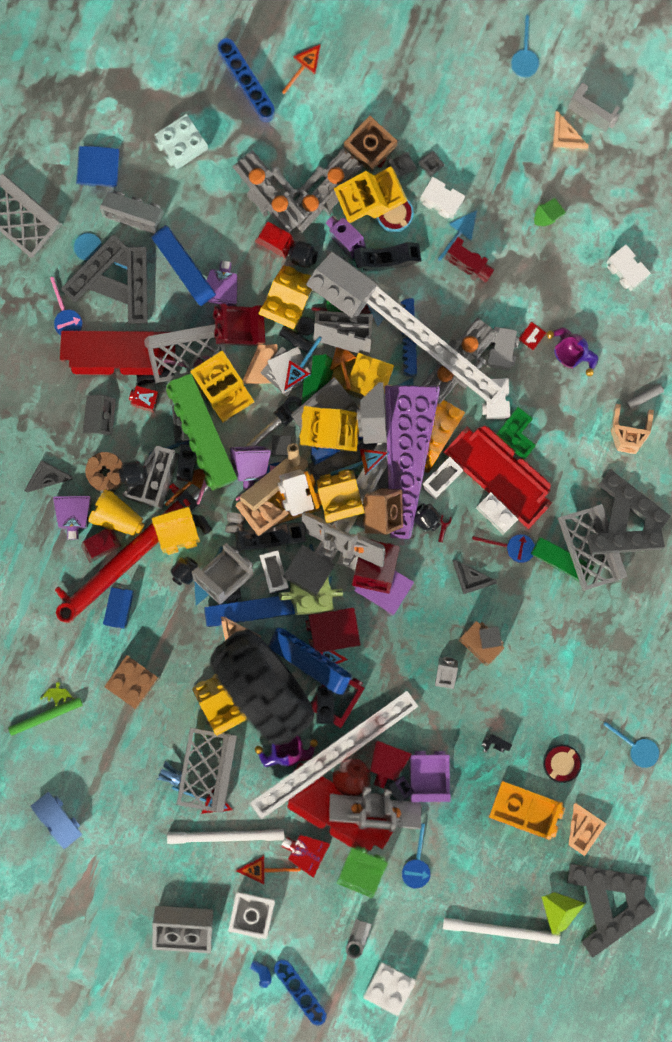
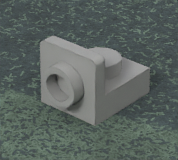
M451 657L439 658L435 686L454 689L458 670L457 660Z

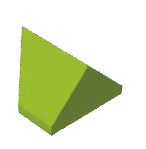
M556 892L542 896L552 935L566 930L586 903Z

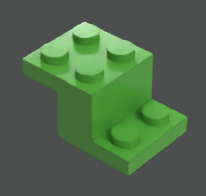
M361 847L351 848L336 884L372 898L377 891L388 862L385 861L383 856L374 854V856L367 854V850Z

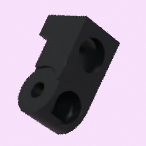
M181 444L176 478L178 481H193L197 456L191 450L190 445Z
M318 687L316 724H334V692L327 687Z

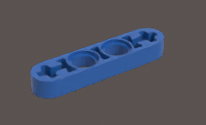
M285 959L277 961L274 971L310 1022L314 1025H322L326 1021V1012L291 963ZM279 964H287L288 967L286 970L289 973V975L291 972H293L295 975L290 976L286 981H284L283 978H285L286 975L284 974V972H278L280 968ZM290 980H299L300 987L297 990H292L289 987ZM303 995H309L312 998L310 1005L304 1006L301 1004L300 999ZM315 1003L318 1006L314 1008L316 1012L323 1013V1015L321 1016V1021H319L318 1019L314 1021V1013L312 1011H310L309 1013L306 1011L312 1008Z

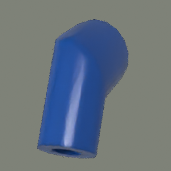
M253 960L249 969L259 974L260 987L267 988L272 982L270 970L268 967Z

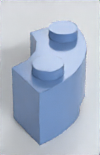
M47 792L30 807L39 820L48 828L54 839L65 849L82 836L78 829L80 824L74 817L70 818L61 807L64 804L57 795L53 797L50 792Z

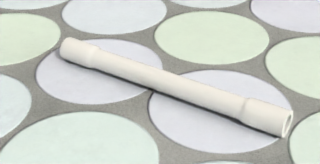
M284 829L167 832L168 844L210 841L284 840Z
M445 917L443 921V929L477 932L538 940L553 944H559L560 932L552 935L551 931L483 924Z

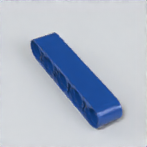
M228 38L222 39L218 44V53L258 118L263 122L272 121L275 116L274 105L234 42ZM229 46L232 49L230 52H223L222 48ZM233 62H240L242 64L239 68L231 66ZM249 77L251 82L244 84L241 80ZM253 93L261 94V98L257 100L251 96ZM268 108L271 110V113L263 115L261 111Z
M167 225L151 236L200 306H203L216 296L215 291Z
M275 596L209 606L204 608L206 626L222 625L221 617L223 616L235 623L293 615L295 614L294 605L291 600L280 601V597Z
M276 628L268 645L274 652L337 694H344L352 678L348 671L283 628Z

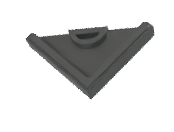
M41 460L24 491L27 493L72 480L73 477Z
M457 560L452 561L463 595L497 584V580Z

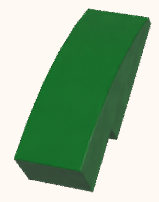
M327 354L313 355L311 375L306 377L303 383L301 406L331 381L334 369L331 370L330 368L333 359Z
M539 537L530 554L579 582L570 552ZM579 558V563L585 567L587 562ZM590 564L589 570L592 571L594 566ZM587 573L586 576H585V580H586V581H587V579H588V577H589V575H590V574H588V573Z

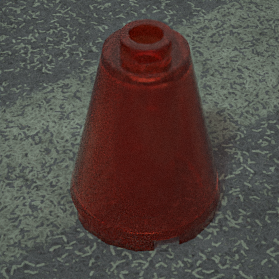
M346 758L335 766L333 784L343 795L358 796L362 794L365 787H369L371 773L368 766L362 760Z

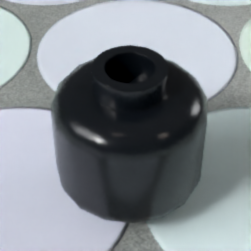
M298 241L294 246L290 247L288 255L291 257L292 264L309 268L316 263L318 251H316L314 245Z
M138 460L123 463L121 468L118 469L121 484H125L126 487L142 485L144 477H148L146 466H142Z
M423 503L419 505L414 522L423 532L435 531L441 525L439 523L441 514L432 504L425 505Z
M188 556L185 558L180 557L171 568L172 580L180 586L182 584L190 585L193 582L192 571L199 566L198 563Z

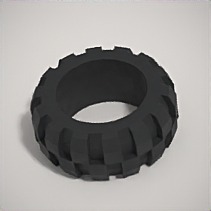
M249 629L235 632L214 649L210 657V663L219 682L240 712L269 742L276 745L288 743L310 726L315 712L306 694L285 664L257 634Z

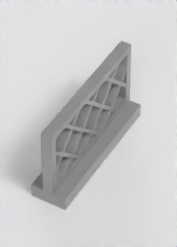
M1 174L0 187L5 190L6 199H0V202L6 201L7 212L0 213V215H7L8 226H0V232L33 259L54 232L59 230L63 224L9 177ZM17 200L20 204V211L10 212L9 201ZM23 213H32L34 215V223L24 224ZM10 214H20L21 224L11 225ZM38 225H46L50 231L45 236H38ZM34 226L35 237H25V227ZM21 227L22 238H14L11 228ZM35 239L36 247L30 252L26 248V240Z
M215 324L148 336L144 342L148 348L155 383L171 381L191 374L189 371L195 368L193 365L197 358L203 362L206 361L205 358L200 356L204 347L214 353L212 357L219 353V349L226 355L224 345L219 344L216 350L207 345L210 338H215ZM194 341L202 345L198 354L189 348L190 344ZM174 345L184 348L180 357L170 351ZM160 348L166 352L162 360L154 356L153 349ZM186 350L195 356L191 365L182 359ZM168 354L177 359L173 368L163 362ZM179 361L189 367L184 374H180L175 370ZM161 365L170 370L167 377L159 378L158 369Z
M602 504L558 518L583 591L627 577L619 553L603 554L601 562L594 558V555H589L582 551L585 543L588 544L587 536L590 532L594 534L607 533L609 522ZM587 513L591 519L589 525L581 521L583 515ZM570 519L576 523L573 530L567 528L565 520ZM579 525L587 529L584 537L576 533ZM574 536L582 541L579 549L573 545L572 540ZM580 555L588 559L585 567L579 563ZM591 562L599 565L597 573L589 570ZM603 568L608 570L610 579L600 576ZM587 573L595 577L591 585L586 583L585 576Z
M190 728L176 805L223 813L237 736L222 733L216 736L211 731ZM193 733L201 734L206 741L196 747L192 741ZM214 737L223 738L222 746L215 750L210 740ZM208 743L213 753L204 758L198 749ZM197 751L202 760L193 766L189 761V755ZM215 754L219 759V765L211 769L206 760ZM204 762L210 772L200 777L195 768ZM193 770L198 780L189 785L185 777L188 772ZM212 773L216 782L214 786L208 788L202 779ZM201 781L206 791L197 797L191 787ZM189 789L195 799L189 803L181 802L182 794ZM209 793L212 797L211 807L204 806L199 798ZM197 800L200 805L192 803H194Z

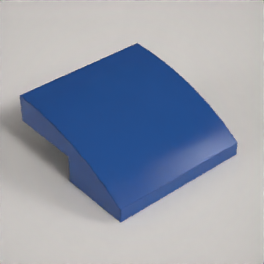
M79 146L76 184L117 187L119 149Z

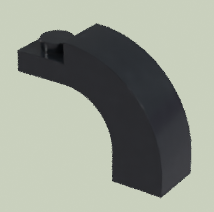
M406 242L380 249H354L356 266L363 269V271L395 269L422 262L419 243Z
M303 522L272 527L259 536L254 530L235 532L237 551L279 548L306 541Z

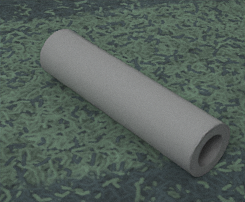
M658 384L626 401V404L631 410L663 393V387L661 384Z

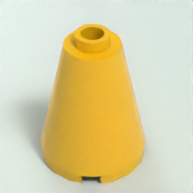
M105 489L95 504L97 505L95 510H92L89 522L133 536L136 533L140 534L145 525L142 523L143 518L111 490Z

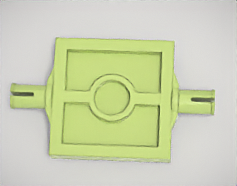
M327 578L316 597L291 582L290 592L279 593L280 601L291 600L294 605L295 615L334 611L332 598L342 597L343 589H331L329 579Z

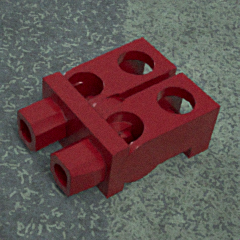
M457 237L448 250L445 260L464 273L471 275L470 278L475 281L478 277L486 283L495 270L487 264L489 259L486 257L482 259L478 253L470 252L462 246L464 240Z

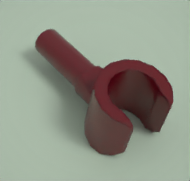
M444 515L441 516L439 521L441 531L438 542L443 543L445 531L452 521L451 516L448 523H444L442 521Z

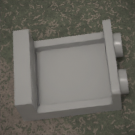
M581 83L573 95L568 108L605 132L609 127L613 129L621 115L618 113L620 107L616 106L611 114L585 98L589 86Z
M227 543L223 545L224 550L202 570L197 567L192 571L193 580L219 604L224 602L253 576V565L250 560L242 558L239 551L234 546L230 547Z

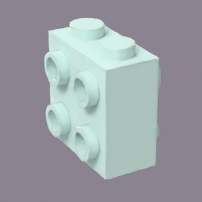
M187 114L155 134V145L159 151L163 150L165 152L167 163L170 167L174 165L176 170L208 150L206 142Z

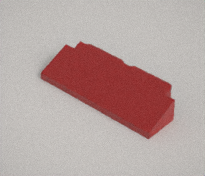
M61 331L60 361L65 362V360H69V368H71L72 373L75 375H111L114 373V369H120L123 375H154L148 348L145 346L144 340L148 336L169 332ZM176 345L170 350L174 354H176ZM160 348L153 349L155 357L158 359L164 357L165 351ZM169 354L165 358L166 360L176 361V359ZM162 365L158 369L159 375H161L163 373V369H165V367Z
M467 426L444 451L448 457H451L489 494L492 493L528 529L552 504L545 497L551 491L550 482L522 458L517 460L514 457V450L488 426L479 427L475 432Z
M299 762L295 770H297L304 764ZM323 776L288 800L287 807L289 810L318 828H324L327 824L331 827V836L354 849L356 846L367 850L368 853L376 845L383 850L393 833L389 829L368 827L360 829L357 823L329 821L330 794L354 795ZM366 817L367 820L386 821L383 818Z

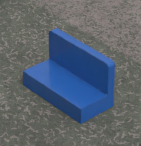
M111 588L103 621L104 625L126 630L134 594L133 591Z

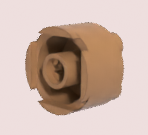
M109 452L97 453L87 462L85 469L86 478L94 489L103 492L105 489L113 492L122 485L118 469L121 468L123 463L115 454ZM105 468H107V470L110 471L107 473L106 477H104V475L101 474V472H103Z

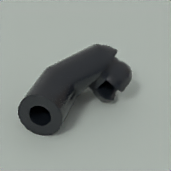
M192 514L195 527H200L204 535L213 531L204 516Z

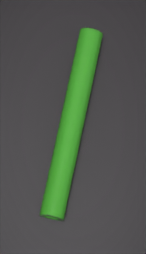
M80 697L9 726L8 730L11 736L79 708L83 706Z

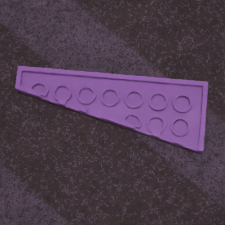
M385 386L387 452H389L387 455L389 489L402 490L403 528L391 532V538L409 539L412 536L440 386Z

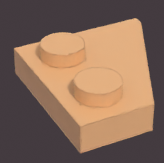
M277 344L258 345L242 380L244 385L271 383L260 372L268 364L267 361L272 359L278 352Z
M241 501L236 504L237 509L258 536L289 514L285 510L282 511L268 501L255 511Z
M575 803L573 806L569 846L583 856H586L607 824Z

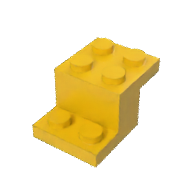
M391 166L376 175L364 171L333 188L349 223L366 214L377 218L407 202L400 182Z
M283 265L273 280L259 315L294 329L303 315L313 291L306 285L311 275L303 274L296 271L293 267Z
M220 351L190 371L222 423L255 403L245 388L242 379L223 351Z
M358 353L355 359L345 363L351 387L350 390L346 386L342 365L334 368L332 379L335 378L349 395L363 399L379 382H383L385 394V386L389 383L394 365Z
M304 406L300 445L357 452L359 434L357 412Z
M344 469L339 471L337 475L331 476V474L320 476V479L317 480V487L327 523L364 513L354 470Z
M189 507L152 518L163 553L167 552L168 555L179 552V548L191 549L197 547V543L200 542Z
M215 674L212 678L201 681L192 688L216 736L247 720L226 693Z

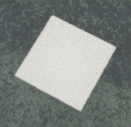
M298 347L267 361L283 394L304 383L303 379L284 391L289 360L298 366L304 360ZM305 364L302 369L310 373L307 365Z

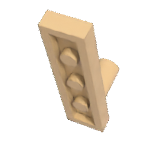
M289 444L287 446L288 457L240 496L242 503L255 511L279 491L280 475L298 469L303 471L308 467V461L299 455V446L297 444Z

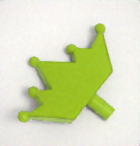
M56 682V688L48 689L43 697H40V700L47 697L48 701L53 698L56 703L55 706H58L61 698L66 702L67 697L72 698V696L66 689H59L60 683Z

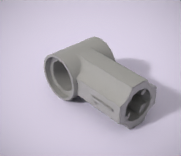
M355 919L346 946L348 957L356 959L362 955L372 924ZM352 944L360 947V952L356 956L349 953V947Z

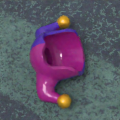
M565 327L546 333L549 339H552L554 336L561 338L554 348L555 355L560 363L568 368H574L582 361H586L589 364L586 375L589 377L593 375V370L597 365L599 357L589 349L585 338L578 334H572Z
M297 735L288 743L279 745L271 743L272 753L268 756L263 753L261 746H256L255 752L259 755L264 767L269 768L278 764L290 767L299 761L311 760L318 741L312 739L308 750H305L302 747L301 737Z

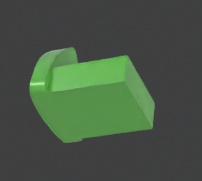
M556 198L545 204L541 203L538 205L534 216V224L537 226L551 225L566 212Z

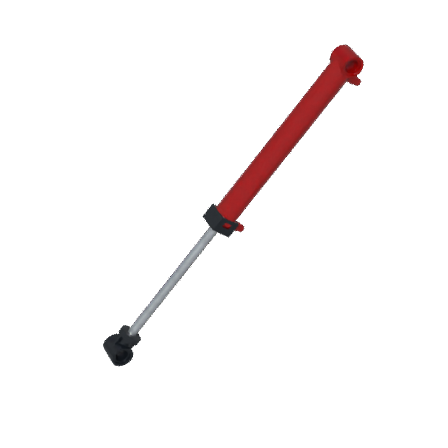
M296 396L287 398L273 412L276 418L244 447L257 446L281 423L285 427L294 420L291 416L293 411L288 408L289 404L297 403L300 407L302 400ZM173 483L169 486L174 495L180 490ZM207 485L205 487L204 493L210 488ZM198 488L192 495L187 490L184 493L182 492L177 497V500L161 515L187 507L193 513L200 507V504H196V500L201 489ZM153 522L72 596L69 597L60 587L55 589V592L64 602L56 609V616L61 622H73L82 611L159 542ZM69 608L71 610L69 618L62 617L61 612L63 609Z

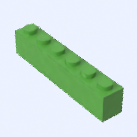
M192 374L171 381L166 386L167 395L173 400L175 405L174 411L180 417L182 429L190 439V448L196 453L197 464L200 469H203L207 486L213 491L237 480L236 474Z

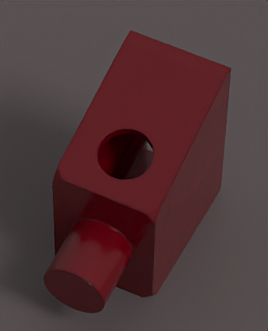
M105 529L84 540L81 544V548L89 563L122 546L112 529Z
M377 740L370 768L371 772L377 774L373 785L384 789L388 779L396 781L409 760L411 753Z

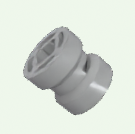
M227 513L228 525L225 527V532L235 534L237 531H244V516L240 513Z

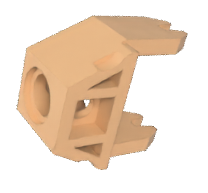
M616 403L611 425V434L617 451L636 454L651 433L654 410L649 409L647 412L644 429L620 426L621 404Z

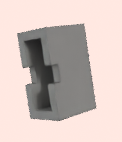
M494 327L498 335L491 342V345H494V349L489 351L487 367L509 371L511 366L515 365L516 355H513L514 347L518 348L519 336H516V330Z

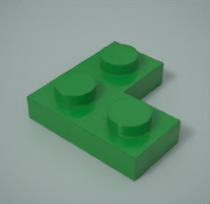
M518 407L497 432V435L514 450L518 457L525 460L536 446V444L522 434L533 418Z

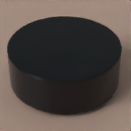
M301 317L296 325L297 333H301L303 336L311 335L314 332V321L309 317Z

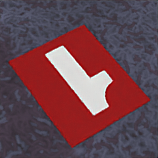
M531 321L519 337V341L531 350H534L546 332Z

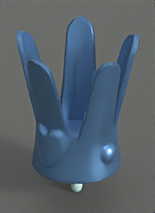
M165 761L163 767L167 770L161 769V773L158 774L160 778L156 779L167 781L178 787L182 771L176 770Z

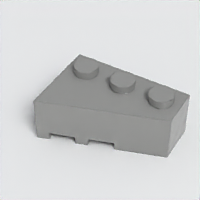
M316 311L314 341L321 337V343L370 357L373 314H359V316L351 318L344 312Z
M156 446L143 464V466H146L148 477H144V483L129 487L122 496L131 501L163 509L179 454L175 450Z

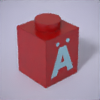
M136 385L135 390H131L129 401H131L132 407L154 412L159 392Z

